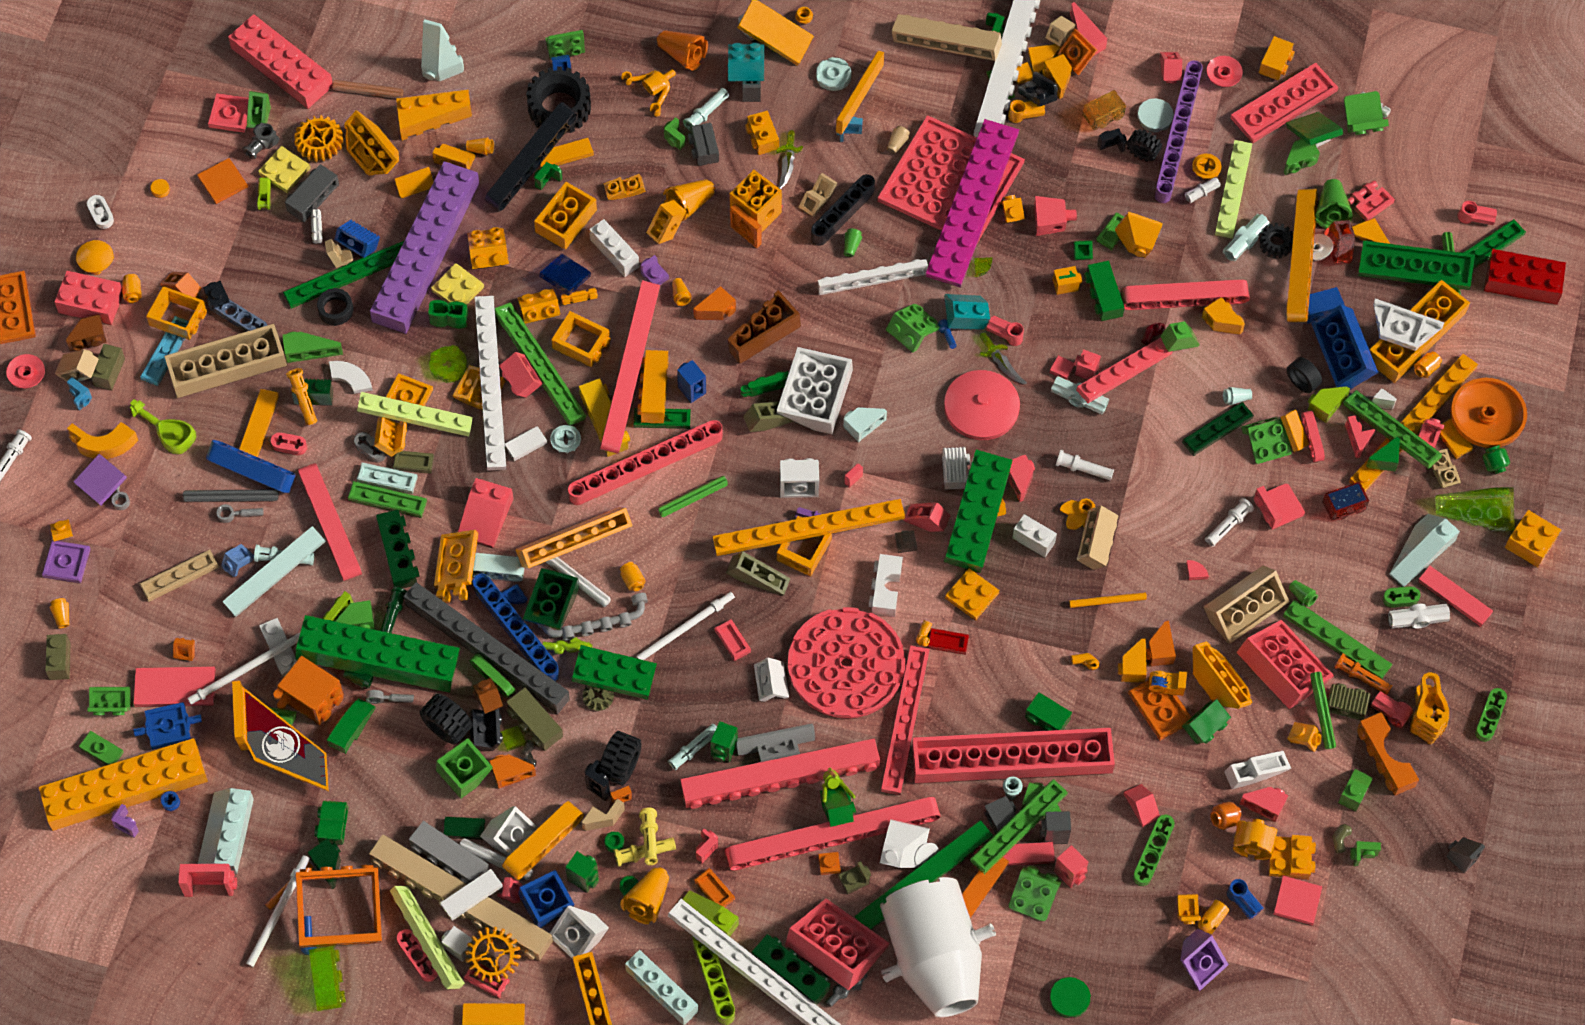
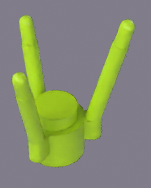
M828 768V771L823 775L822 801L824 803L827 801L828 788L835 789L838 786H841L849 796L855 799L856 796L840 779L838 773L832 770V768Z

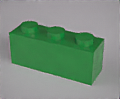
M1104 261L1088 265L1084 277L1086 283L1090 285V297L1096 303L1094 305L1096 315L1100 316L1101 321L1123 317L1124 304L1110 262Z

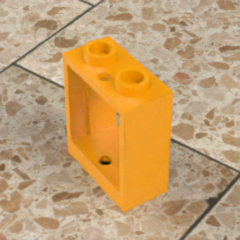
M163 286L146 317L149 326L190 340L192 335L196 334L201 319L205 318L207 309L203 300ZM170 302L195 310L186 328L161 319Z
M569 311L551 341L552 349L592 367L595 362L599 361L603 348L608 347L611 338L609 329ZM576 325L599 336L589 353L565 342Z
M797 516L796 519H801V518H806V517ZM832 534L819 536L823 539L811 560L787 550L791 542L782 543L777 551V561L811 577L832 540Z

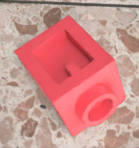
M705 828L701 830V837L706 842H701L696 848V859L701 864L718 848V837L711 830L707 831Z

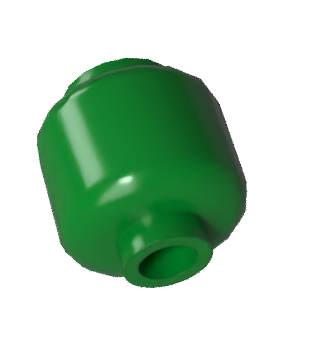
M1500 445L1486 449V453L1483 454L1482 458L1487 471H1494L1495 475L1505 472V467L1510 465L1507 450L1503 447L1500 448Z

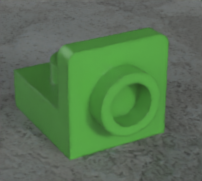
M1356 841L1354 847L1350 850V859L1354 860V866L1359 865L1361 856L1364 858H1375V856H1378L1381 851V842Z

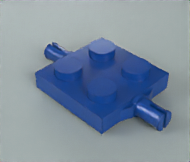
M182 702L145 710V726L134 728L133 730L135 737L147 734L150 739L151 748L157 749L191 739L190 724L200 723L202 718L201 714L189 717L186 713L185 704Z

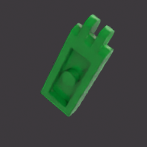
M777 372L769 377H759L755 381H751L741 387V396L754 397L785 387L789 372Z

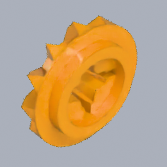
M1207 153L1198 155L1192 164L1196 177L1200 176L1203 180H1211L1214 177H1218L1222 168L1220 160L1216 156ZM1208 162L1209 169L1208 171H1205L1204 167L1205 165H1207Z

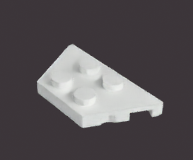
M1375 299L1373 304L1379 338L1414 351L1440 331L1444 325V322L1378 299Z

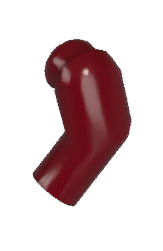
M1155 323L1147 326L1141 342L1149 345L1152 337L1160 335L1165 331V325L1163 323Z

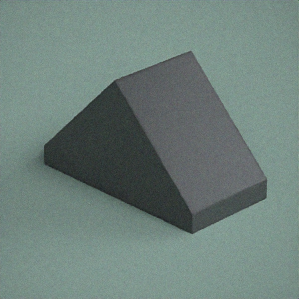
M742 81L743 102H761V81Z

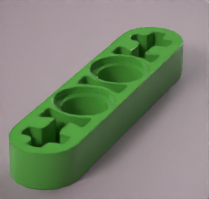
M1161 815L1157 819L1138 862L1133 879L1139 886L1148 885L1154 875L1174 828L1175 822L1170 815ZM1167 821L1168 826L1165 828L1163 834L1162 832H1160L1162 828V823ZM1155 837L1161 838L1163 845L1155 846L1152 843V839ZM1151 854L1156 858V861L1151 864L1147 863L1145 856ZM1145 867L1148 869L1145 875L1146 878L1141 880L1139 878Z

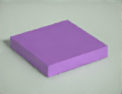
M98 454L75 479L74 483L102 506L127 477L102 455Z
M52 540L42 572L43 578L81 583L90 553V546L61 541L54 542Z

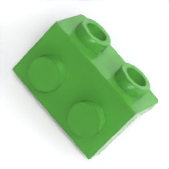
M89 687V707H87V712H93V715H105V712H113V715H125V712L130 711V687Z

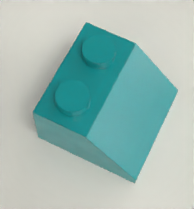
M944 295L948 328L985 329L990 320L988 302L981 295Z

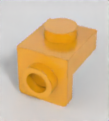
M1015 195L1005 196V200L1001 201V205H1003L1006 223L1025 219L1021 197L1015 198Z
M1294 722L1287 739L1290 743L1306 745L1311 751L1315 752L1317 746L1321 743L1322 735L1315 725Z
M1197 893L1177 894L1178 919L1183 921V924H1195L1196 921L1201 920Z

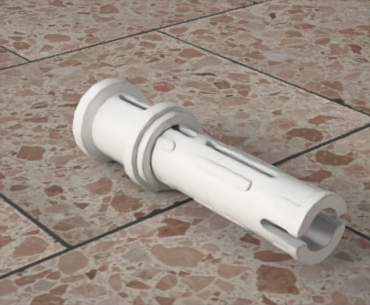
M20 429L16 431L13 441L8 443V450L0 460V481L16 457L22 455L23 448L27 442L32 440L28 433Z
M1060 450L1056 466L1061 465L1070 468L1073 472L1079 470L1111 481L1114 469L1082 460L1079 455L1073 456L1064 453V450Z
M1241 498L1239 504L1234 509L1229 510L1228 516L1205 537V541L1214 547L1235 524L1242 523L1243 518L1249 512L1254 511L1253 505L1247 499Z

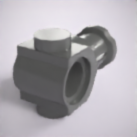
M261 122L253 129L252 141L248 146H244L242 150L246 156L255 160L257 158L256 155L262 149H270L276 146L280 138L276 135V131L273 130L270 124Z

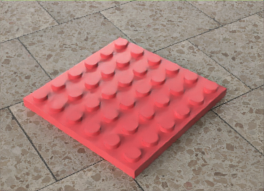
M927 115L878 196V202L942 231L977 137ZM1011 153L980 238L1021 170L1025 159Z

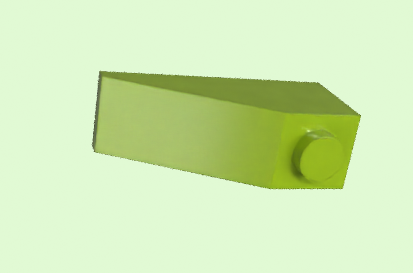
M689 890L682 899L729 937L739 925L738 916L701 895Z

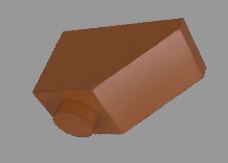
M491 678L473 685L472 692L485 714L503 706L498 689Z

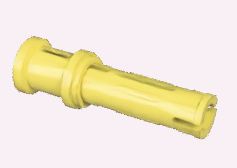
M644 808L639 812V817L642 820L640 831L644 836L645 863L647 865H655L658 862L655 834L658 831L655 819L657 811L653 808Z
M671 837L657 841V854L676 850L674 838ZM630 845V848L622 850L614 849L617 866L620 867L622 864L631 861L636 863L640 858H644V845Z

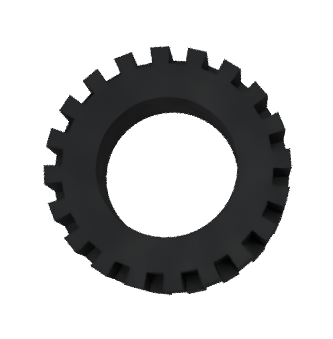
M557 66L555 71H553L552 67L547 68V73H544L542 70L539 72V78L534 76L532 83L529 82L528 91L526 92L528 114L531 121H534V125L539 128L552 113L542 106L543 101L551 94L566 93L575 99L576 104L572 109L578 113L575 122L568 130L570 133L574 132L575 126L580 129L583 126L582 121L587 122L588 115L591 113L590 88L586 84V79L584 77L580 78V73L577 71L573 74L572 69L568 67L566 71H563L561 66Z

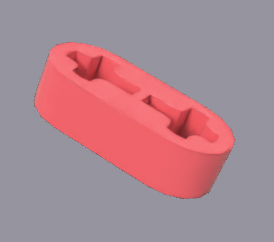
M276 433L271 437L272 447L277 452L302 455L307 450L306 440L301 436ZM280 439H282L283 442L280 443V445H277V442H279ZM301 443L302 446H299L298 449H296L295 445Z

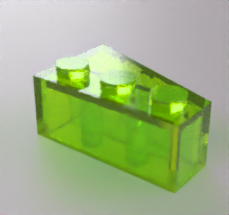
M336 946L309 949L317 1011L342 1008L343 1003H346L345 991H341L340 982H343V974L338 966V962L341 961L339 949Z

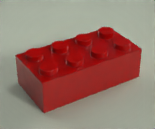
M1492 249L1488 259L1484 291L1558 305L1563 292L1566 262Z

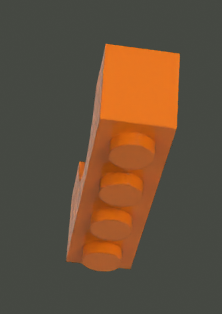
M1382 712L1361 720L1357 733L1360 739L1365 741L1368 754L1374 757L1378 772L1385 777L1387 788L1390 791L1392 790L1396 796L1416 787L1419 778L1410 763L1398 762L1387 754L1384 747V739L1388 736L1391 728Z

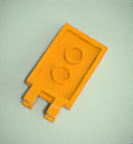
M476 530L441 535L434 587L438 589L436 596L442 598V601L445 603L451 602L449 590H453L454 596L459 595L460 601H465L468 598L466 585H471L478 539V532Z

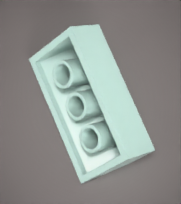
M229 788L214 792L198 864H229L231 870L237 874L254 801L251 791Z

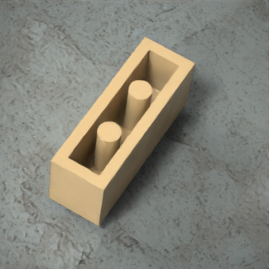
M1102 505L1089 509L1077 561L1093 570L1107 565L1110 548L1113 544L1114 531L1117 527V514Z

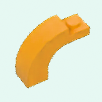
M122 422L109 434L99 437L85 433L73 423L67 428L70 435L69 438L77 445L79 453L93 459L98 454L102 455L105 459L120 456L138 442L136 432Z

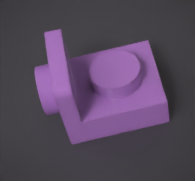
M655 255L651 258H646L642 262L641 274L648 282L661 285L669 279V275L658 264V259Z
M121 804L119 809L116 808L112 813L111 821L113 826L135 838L139 832L136 822L126 816L128 810L125 805Z

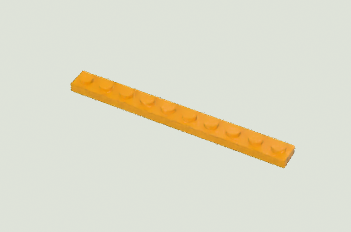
M1462 354L1404 418L1401 424L1417 435L1423 421L1432 418L1473 373L1478 364L1465 354ZM1386 438V440L1377 448V450L1374 453H1376L1378 450H1380L1382 447L1388 444L1391 440ZM1399 447V454H1400V453L1403 451V449H1401V448ZM1367 461L1349 481L1352 485L1359 484L1363 493L1385 471L1369 469L1366 466Z
M901 499L715 535L712 536L716 556L902 520L905 519V513Z

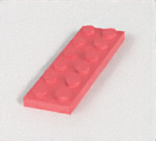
M1314 63L1231 114V120L1252 143H1255L1286 122H1289L1336 93L1338 86L1317 63Z

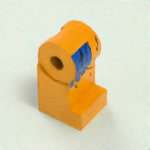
M1152 671L1149 676L1148 688L1153 692L1184 696L1187 672L1179 671L1178 674Z

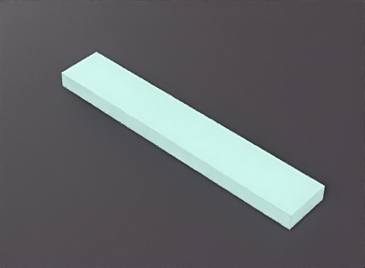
M312 526L228 596L223 603L237 617L326 541Z

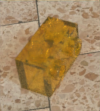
M1113 90L1085 104L1082 115L1095 131L1106 127L1114 120L1118 121L1123 118L1126 105L1117 92Z

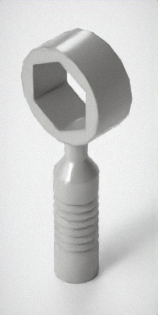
M119 486L115 490L116 493L112 496V504L117 510H125L130 505V499L125 492H120ZM119 497L126 498L127 500L123 505L115 503Z
M227 504L218 507L216 512L219 521L222 523L231 522L235 515L242 517L264 515L263 508L234 511ZM223 510H230L231 512L229 517H221L220 514Z
M369 690L366 692V702L379 704L384 699H389L391 702L413 703L414 695L391 694L388 696L379 690Z

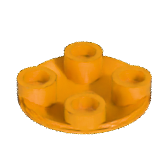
M100 240L84 243L76 254L78 266L93 275H99L110 266L114 259L112 248L106 242Z

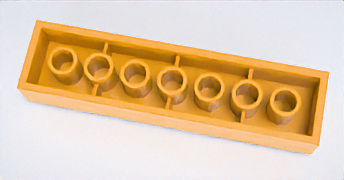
M192 738L40 786L39 791L48 823L52 831L114 812L116 808L119 809L121 804L127 808L159 798L167 791H181L206 783L208 780L195 739Z

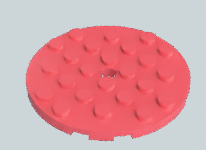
M843 607V609L832 611L829 609L810 618L795 634L788 654L790 680L801 699L816 711L836 718L850 719L863 717L884 707L899 690L905 672L903 645L894 629L882 618L871 612L869 614L860 611L858 608ZM849 659L852 664L851 666H842L841 661Z

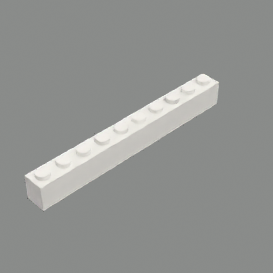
M1013 0L1002 37V45L994 63L975 126L974 136L977 138L984 119L1003 125L1005 123L1006 115H1004L1005 110L1008 111L1010 106L1008 97L1009 95L1013 96L1015 85H1013V81H1017L1019 75L1017 66L1021 67L1024 56H1021V54L1026 52L1028 44L1026 38H1030L1032 31L1030 24L1035 22L1036 13L1034 11L1035 8H1039L1040 0Z

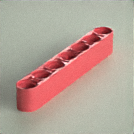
M1246 280L1126 286L1120 290L1125 310L1208 306L1221 297L1230 304H1243L1250 300Z
M313 463L298 469L303 486L343 581L362 575L358 561L317 464Z

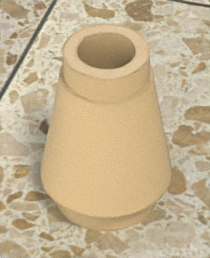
M902 126L894 128L887 150L896 154L909 139L908 135L910 132Z

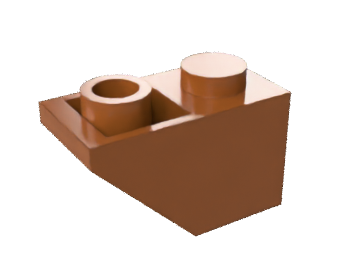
M100 315L80 319L66 338L70 351H79L86 347L100 346L103 343H107Z

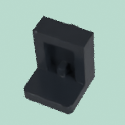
M1119 128L1112 131H1104L1099 135L1097 145L1100 150L1117 145L1120 152H1124L1127 138L1125 134L1121 133Z
M221 281L211 282L203 287L204 294L212 309L230 302Z

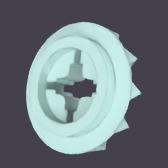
M559 426L551 434L553 449L555 448L559 453L565 452L568 454L580 446L581 435L573 426ZM564 434H566L568 439H571L568 440L567 445H565L564 441H561L565 437Z

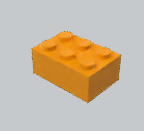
M565 182L535 219V232L566 250L597 211L596 199L570 183Z

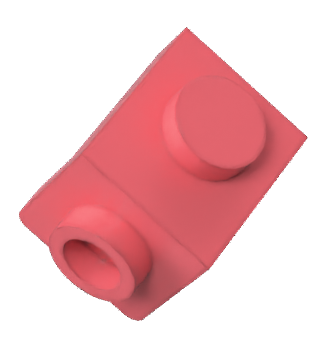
M1435 418L1426 419L1422 423L1418 436L1435 448L1444 425L1440 424V421Z

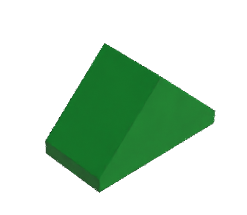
M1398 437L1394 438L1370 456L1366 466L1369 469L1396 471L1399 464L1400 439Z

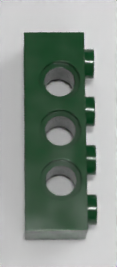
M398 509L377 514L376 518L393 584L395 587L400 588L411 587L417 582L416 578L420 577L418 567H413L412 561L415 560L413 549L409 550L408 544L411 541L409 533H404L403 527H406L404 515L400 516ZM392 531H399L397 534H390ZM398 547L403 548L401 551H395ZM402 564L407 565L405 568H399Z
M766 934L753 949V956L814 1004L818 1005L829 992V979L822 973H816L813 970V966L807 961L802 962L797 958L798 955L789 948L787 950L783 947L782 942L777 937H771ZM773 954H780L782 958L774 960L771 956ZM789 966H795L798 970L794 973H791L787 970V968ZM809 978L813 983L805 985L802 981Z

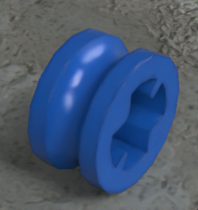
M167 791L161 796V803L165 810L174 811L180 806V799L174 791ZM173 797V800L175 801H172V804L168 805L166 801H169V798Z

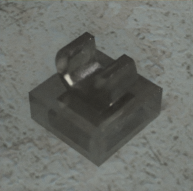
M914 530L895 533L898 553L917 551Z

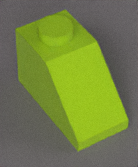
M1350 388L1321 389L1317 394L1314 393L1309 398L1307 411H1313L1314 416L1327 423L1348 397Z

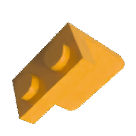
M493 227L489 230H473L467 233L472 269L509 264L503 228Z

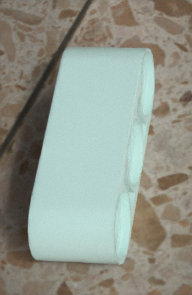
M475 553L472 577L478 574H486L490 579L519 582L523 580L525 568L521 567L518 557Z

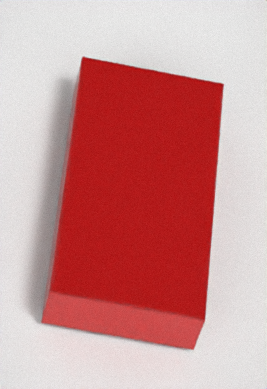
M931 628L930 642L927 648L966 655L968 634Z

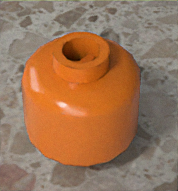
M1227 801L1214 806L1210 818L1215 827L1225 830L1237 826L1238 821H1240L1241 810L1233 802Z

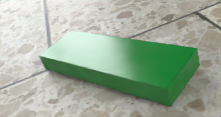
M634 408V428L690 429L691 409H665L664 423H641V415H638V408Z

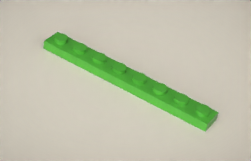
M508 303L494 308L496 318L519 352L526 356L543 383V388L567 424L570 426L585 420V412L513 305Z

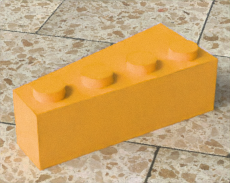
M469 90L396 99L402 141L414 134L417 136L423 134V131L432 128L434 130L438 129L443 124H452L472 117Z

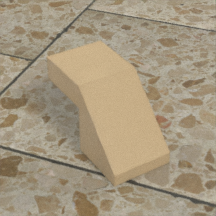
M823 173L820 174L813 189L805 193L799 208L814 217L830 199L837 182Z
M617 799L607 814L592 807L582 821V829L589 831L614 826L625 810L624 802Z

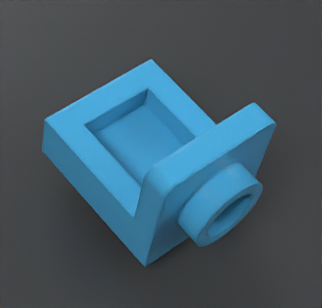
M852 117L843 134H836L840 135V142L844 141V133L862 134L863 118Z

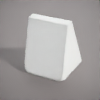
M1381 388L1374 396L1372 402L1380 408L1392 410L1397 399Z

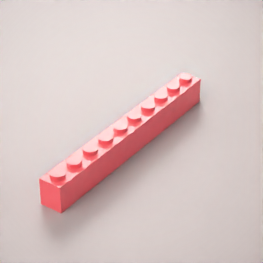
M874 738L680 779L685 807L696 809L703 804L710 803L715 805L722 800L730 799L733 801L740 799L741 796H757L761 792H776L784 787L795 788L803 783L814 784L823 779V775L828 771V768L835 770L839 776L845 774L852 776L864 770L871 772L880 767V757Z

